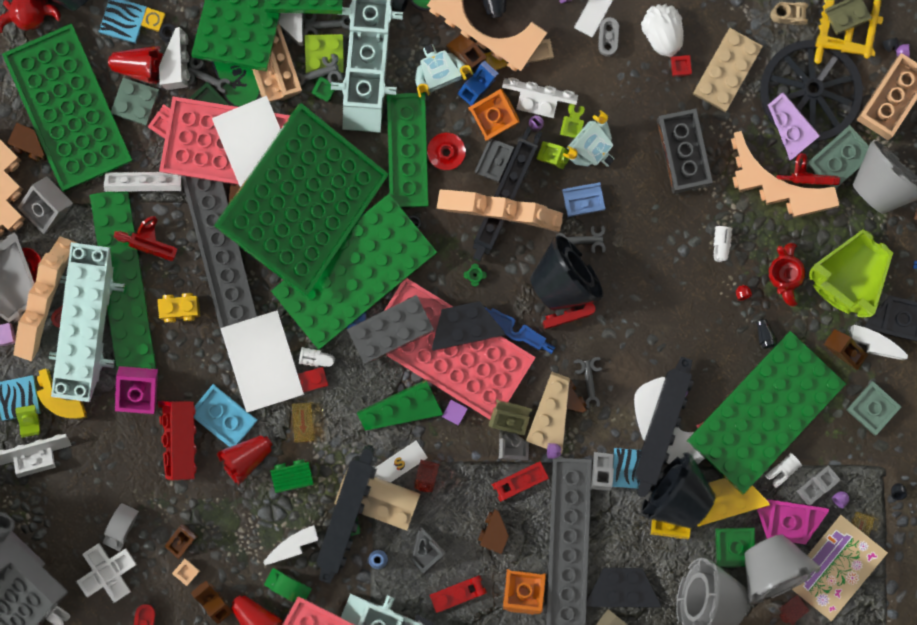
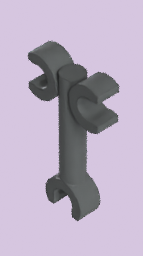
M302 13V19L305 22L306 28L304 38L309 32L318 35L316 29L342 27L345 30H350V25L344 24L346 20H350L349 15H344L338 20L316 21V14H313L311 19H307L306 14Z
M331 54V63L327 57H322L323 64L327 67L305 74L297 72V77L301 78L300 86H304L308 80L327 74L329 83L334 82L333 77L335 74L338 76V80H343L344 76L339 71L337 65L338 56Z
M190 59L188 70L191 77L189 82L191 86H195L197 77L216 86L222 94L228 93L223 89L225 84L232 85L228 79L219 80L202 72L201 70L205 68L206 63L201 60L200 64L195 66L197 59Z
M592 226L590 229L592 236L566 237L562 233L556 234V236L561 235L567 238L573 244H593L591 247L592 254L595 253L596 246L602 248V253H605L606 250L603 244L604 226H601V233H595L594 226Z
M595 357L588 361L580 359L573 361L574 364L579 363L582 366L581 370L575 371V374L585 372L588 395L585 401L586 408H589L590 400L596 402V407L600 406L599 399L595 397L592 370L595 372L602 370V367H594V362L600 361V357Z

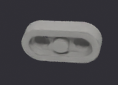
M605 18L600 24L598 49L604 56H612L618 47L619 24L614 18ZM611 26L612 31H607L605 27ZM609 44L611 49L606 50L604 45Z

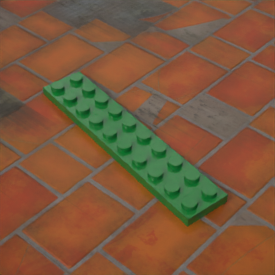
M129 191L90 194L97 246L110 248L112 267H114L113 281L114 283L125 284V287H117L124 288V292L112 291L109 305H107L117 372L119 366L157 369L138 249L128 246V242L123 243L114 238L115 231L125 232L129 236L135 233Z

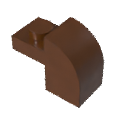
M207 581L197 586L191 592L194 599L203 606L209 617L217 624L233 613L217 589Z

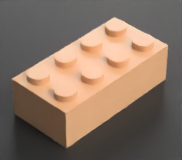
M901 53L895 59L858 116L857 121L885 139H891L917 100V63Z

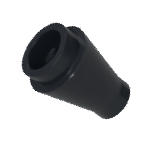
M768 320L758 321L756 324L758 327L759 345H762L763 349L776 346L778 338L770 327Z

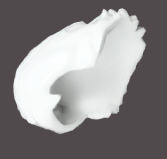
M658 4L656 7L651 6L646 11L647 14L641 22L643 33L657 53L672 57L683 46L684 31L682 17L674 6L668 7L667 4L663 6Z

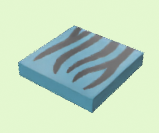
M109 0L99 33L136 44L147 7L125 0Z
M33 375L0 382V413L2 421L16 419V408L35 405L37 413H41Z
M614 448L612 487L638 489L639 480L635 479L633 473L641 450Z

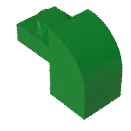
M272 568L264 583L273 592L293 602H296L298 597L306 600L312 590L307 585L275 568Z

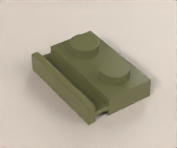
M845 0L825 9V13H827L836 35L872 19L862 0Z
M496 399L497 404L493 409L488 426L525 435L530 419L529 413L530 411L532 412V409Z

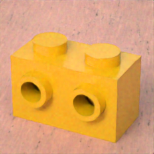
M184 293L182 297L174 298V295H163V299H158L159 319L164 320V323L176 322V319L194 321L196 317H200L199 298L193 296V293Z

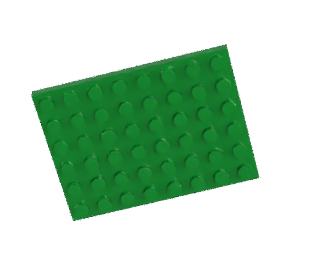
M300 103L221 214L214 227L303 296H307L389 174Z

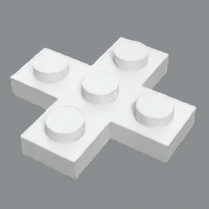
M98 543L82 554L93 570L77 581L87 598L103 587L114 603L131 592L121 577L122 574L137 565L127 549H124L110 559L101 544Z

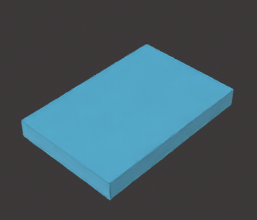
M214 384L195 405L196 414L194 419L229 447L239 444L258 421Z

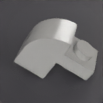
M594 452L591 489L611 491L614 454Z
M121 503L107 526L102 544L120 552L139 511Z

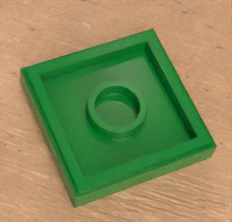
M715 528L716 565L719 567H746L745 552L755 546V528Z

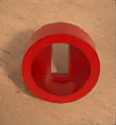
M738 286L736 289L738 301L752 296L748 286Z

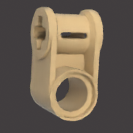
M780 2L772 9L771 19L776 23L805 25L808 23L806 19L808 4ZM777 9H782L785 16H779Z

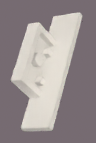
M512 77L504 78L502 88L520 92L517 110L554 118L557 101L577 104L578 95H575L572 91L565 90L562 92L551 86L541 87L534 82L524 83Z
M58 434L52 438L36 440L34 443L18 445L8 450H0V465L14 462L15 473L18 478L55 468L53 451L69 447L71 442L66 434Z

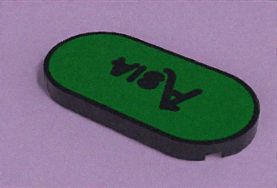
M211 61L217 78L219 80L228 79L232 83L231 86L228 84L223 86V89L228 92L224 94V97L231 106L240 107L260 98L261 93L251 68Z

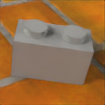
M46 176L30 187L18 209L44 235L66 215L73 202Z

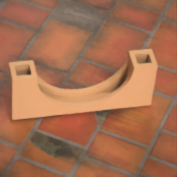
M430 0L427 5L431 8L429 11L437 17L443 16L446 18L445 23L453 28L455 26L459 27L462 30L460 32L468 39L471 37L476 39L478 46L484 50L489 48L493 51L491 55L500 61L503 58L509 62L507 66L514 71L518 69L520 71L523 70L548 33L531 22L525 30L513 37L494 38L481 33L472 25L465 12L464 0Z

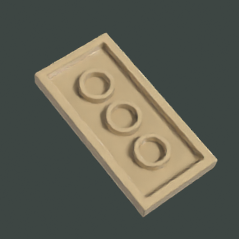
M729 28L693 95L726 112L763 46Z

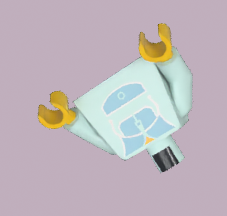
M433 44L424 47L423 51L427 58L420 61L421 65L417 67L415 77L418 96L421 97L422 92H427L430 95L435 90L461 80V75L466 80L465 74L471 73L473 75L471 67L463 63L452 53L447 54L445 50L437 53Z
M600 110L599 117L593 116L597 123L589 121L567 147L569 153H563V156L569 158L575 165L588 167L590 165H597L601 161L608 167L614 161V158L608 153L613 147L607 123L608 115Z

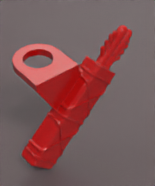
M804 153L798 155L795 163V172L792 173V176H776L778 180H791L798 184H840V177L815 175L806 172L807 156ZM803 159L802 166L800 167V161Z
M156 216L145 219L137 231L138 234L132 233L129 236L122 231L114 232L116 240L123 243L128 242V246L168 261L174 260L177 248L156 241L155 226L158 221Z

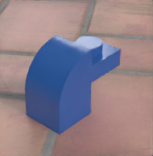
M483 61L473 76L463 84L458 95L472 106L495 82L494 79L498 72L487 62Z

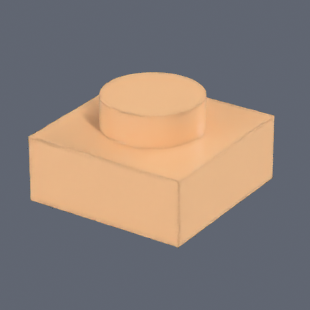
M184 559L172 574L188 586L200 570L187 559Z

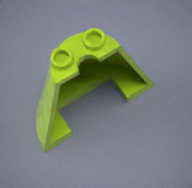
M862 229L817 262L811 268L809 277L810 280L815 282L813 285L815 290L832 306L847 314L854 312L858 313V317L866 318L873 316L876 312L893 252L889 250L887 245L883 243L877 244L873 240L874 236Z

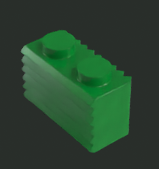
M304 459L293 461V465L286 467L285 463L275 465L274 470H270L275 493L314 485L310 464L305 462Z

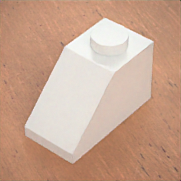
M281 13L279 20L281 29L299 46H304L302 13Z

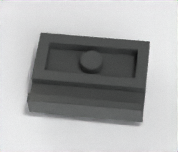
M491 138L486 145L475 173L500 183L515 151V147Z

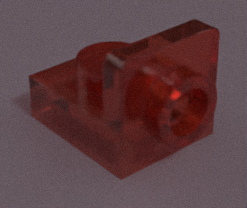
M420 460L414 488L421 492H433L439 464Z
M798 595L778 609L781 612L779 616L782 621L790 625H794L798 619L809 612V609Z

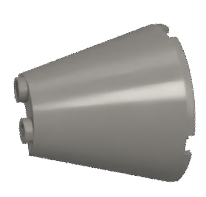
M15 232L8 235L5 240H0V316L7 322L12 320L16 322L22 317V312L27 307L29 291L34 285Z

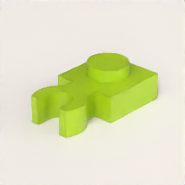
M575 104L569 105L568 111L570 116H564L560 135L575 138L580 133L584 124V120L579 119L584 113L583 106H579L578 112H575Z

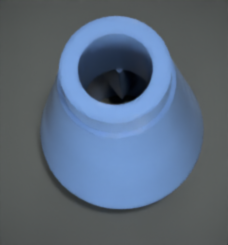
M375 550L369 555L368 561L372 568L382 569L386 566L388 557L385 552ZM379 556L381 563L376 564L374 558Z

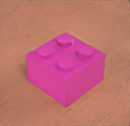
M119 366L116 375L115 411L154 414L157 403L158 369Z

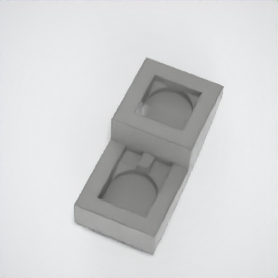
M828 465L796 492L810 506L840 481V478Z

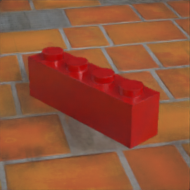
M158 401V408H162L163 413L159 420L160 425L164 427V434L161 436L164 448H166V452L163 453L165 478L168 480L194 479L197 468L194 463V455L196 454L194 416L196 408L193 405V401Z

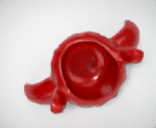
M5 0L3 5L7 8L8 12L0 16V33H2L7 24L12 22L24 31L39 28L47 15L54 16L59 22L61 19L60 11L56 6L46 4L48 0H13L12 3Z
M788 243L784 248L778 246L777 252L779 257L775 258L769 267L770 282L777 288V293L782 294L784 302L791 307L798 305L795 300L794 289L802 285L805 278L803 263L794 257V250L797 248L795 243Z

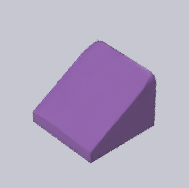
M451 400L442 417L459 426L468 408Z

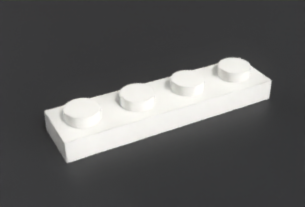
M161 172L105 173V192L181 191L182 177L179 175Z

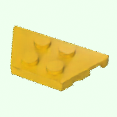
M726 478L709 482L716 495V499L710 512L698 527L763 508L770 504L753 485L742 495Z

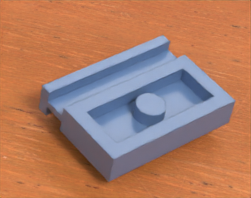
M600 182L562 190L567 217L605 210Z

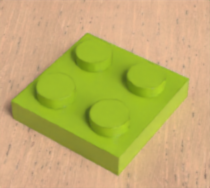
M343 34L305 35L306 73L327 67L323 64L322 57H327L331 63V54L338 56L337 65L339 71L344 73Z

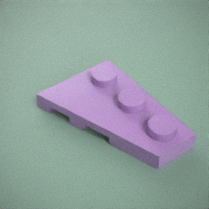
M784 92L768 104L790 160L820 136Z

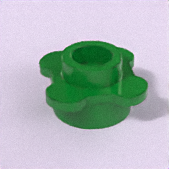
M472 264L469 271L464 272V278L468 279L471 285L476 287L482 279L486 278V272L482 271L478 264Z

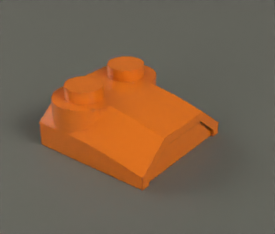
M502 89L468 107L480 127L485 141L508 129L514 128L520 123L513 105Z
M507 569L503 609L515 613L541 614L546 574L510 571Z

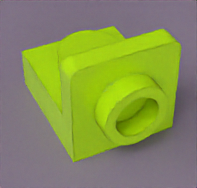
M543 141L537 159L564 169L569 158L564 157L563 153L568 154L569 151L563 146Z
M35 405L16 408L20 436L39 435L40 420Z

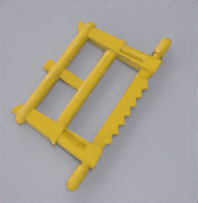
M824 0L825 5L822 6L824 11L821 12L823 18L820 19L821 25L818 26L820 34L815 44V47L818 48L816 49L814 62L816 64L822 62L823 48L841 50V53L864 55L866 59L871 56L875 57V51L872 47L877 24L882 25L883 17L879 16L882 0H874L872 13L870 14L872 19L868 21L870 23L865 45L852 42L854 28L845 32L844 40L827 36L830 21L827 13H825V9L833 6L834 0Z

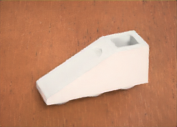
M180 27L175 28L159 65L160 85L166 90L186 88L190 80V73L187 69L189 54L186 49V44H188L189 40L187 33Z

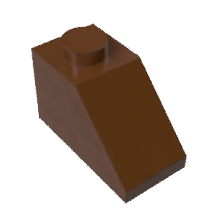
M836 329L833 330L824 343L832 354L855 370L859 369L868 356L850 336Z

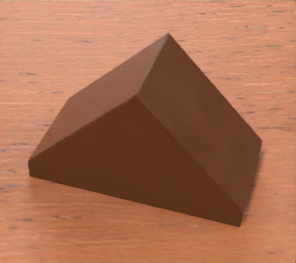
M181 524L165 547L179 559L199 536L186 524Z

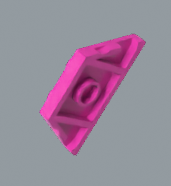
M768 499L766 500L769 502V506L757 509L767 539L783 534L792 543L805 545L829 512L827 508Z

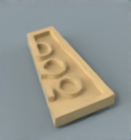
M551 372L526 442L546 449L548 443H555L561 447L560 452L561 454L563 453L570 378Z

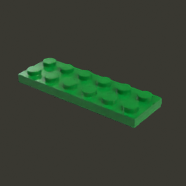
M418 93L387 94L390 195L400 208L428 207L425 93H421V97L418 96Z

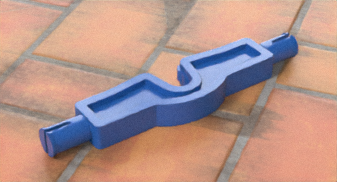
M485 308L509 339L516 342H525L537 350L542 348L552 354L555 347L545 342V337L536 333L527 325H523L520 331L515 333L512 330L516 322L514 318L494 308L491 311Z

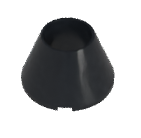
M561 235L553 238L530 276V281L536 294L553 311L597 302L604 295L601 283L591 265L586 266L580 258L583 254L572 242Z
M685 452L683 453L684 457L681 459L676 457L662 471L661 482L652 485L650 488L652 494L648 501L644 500L641 514L647 519L693 529L710 512L716 495L694 457L690 453Z

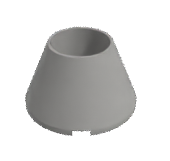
M873 140L868 147L853 187L870 206L879 213L884 214L917 200V176L909 167L906 168L892 151L879 141Z
M783 534L766 539L745 552L748 600L753 605L764 602L763 598L777 597L812 578V572L815 571L817 574L821 568Z
M706 558L694 560L688 566L690 571L686 577H682L679 585L676 603L678 622H681L682 625L740 624L748 606V594L745 586L711 560Z

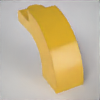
M46 368L38 371L40 375L37 376L38 383L44 389L36 392L40 401L48 410L68 419L88 418L83 401L51 397L53 381L50 371Z

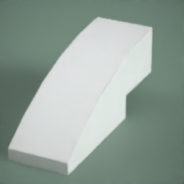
M857 325L851 326L849 336L856 343L867 345L866 353L899 360L907 359L908 355L885 336L868 328Z
M315 525L295 533L279 544L265 559L264 565L303 554L302 545L319 540Z

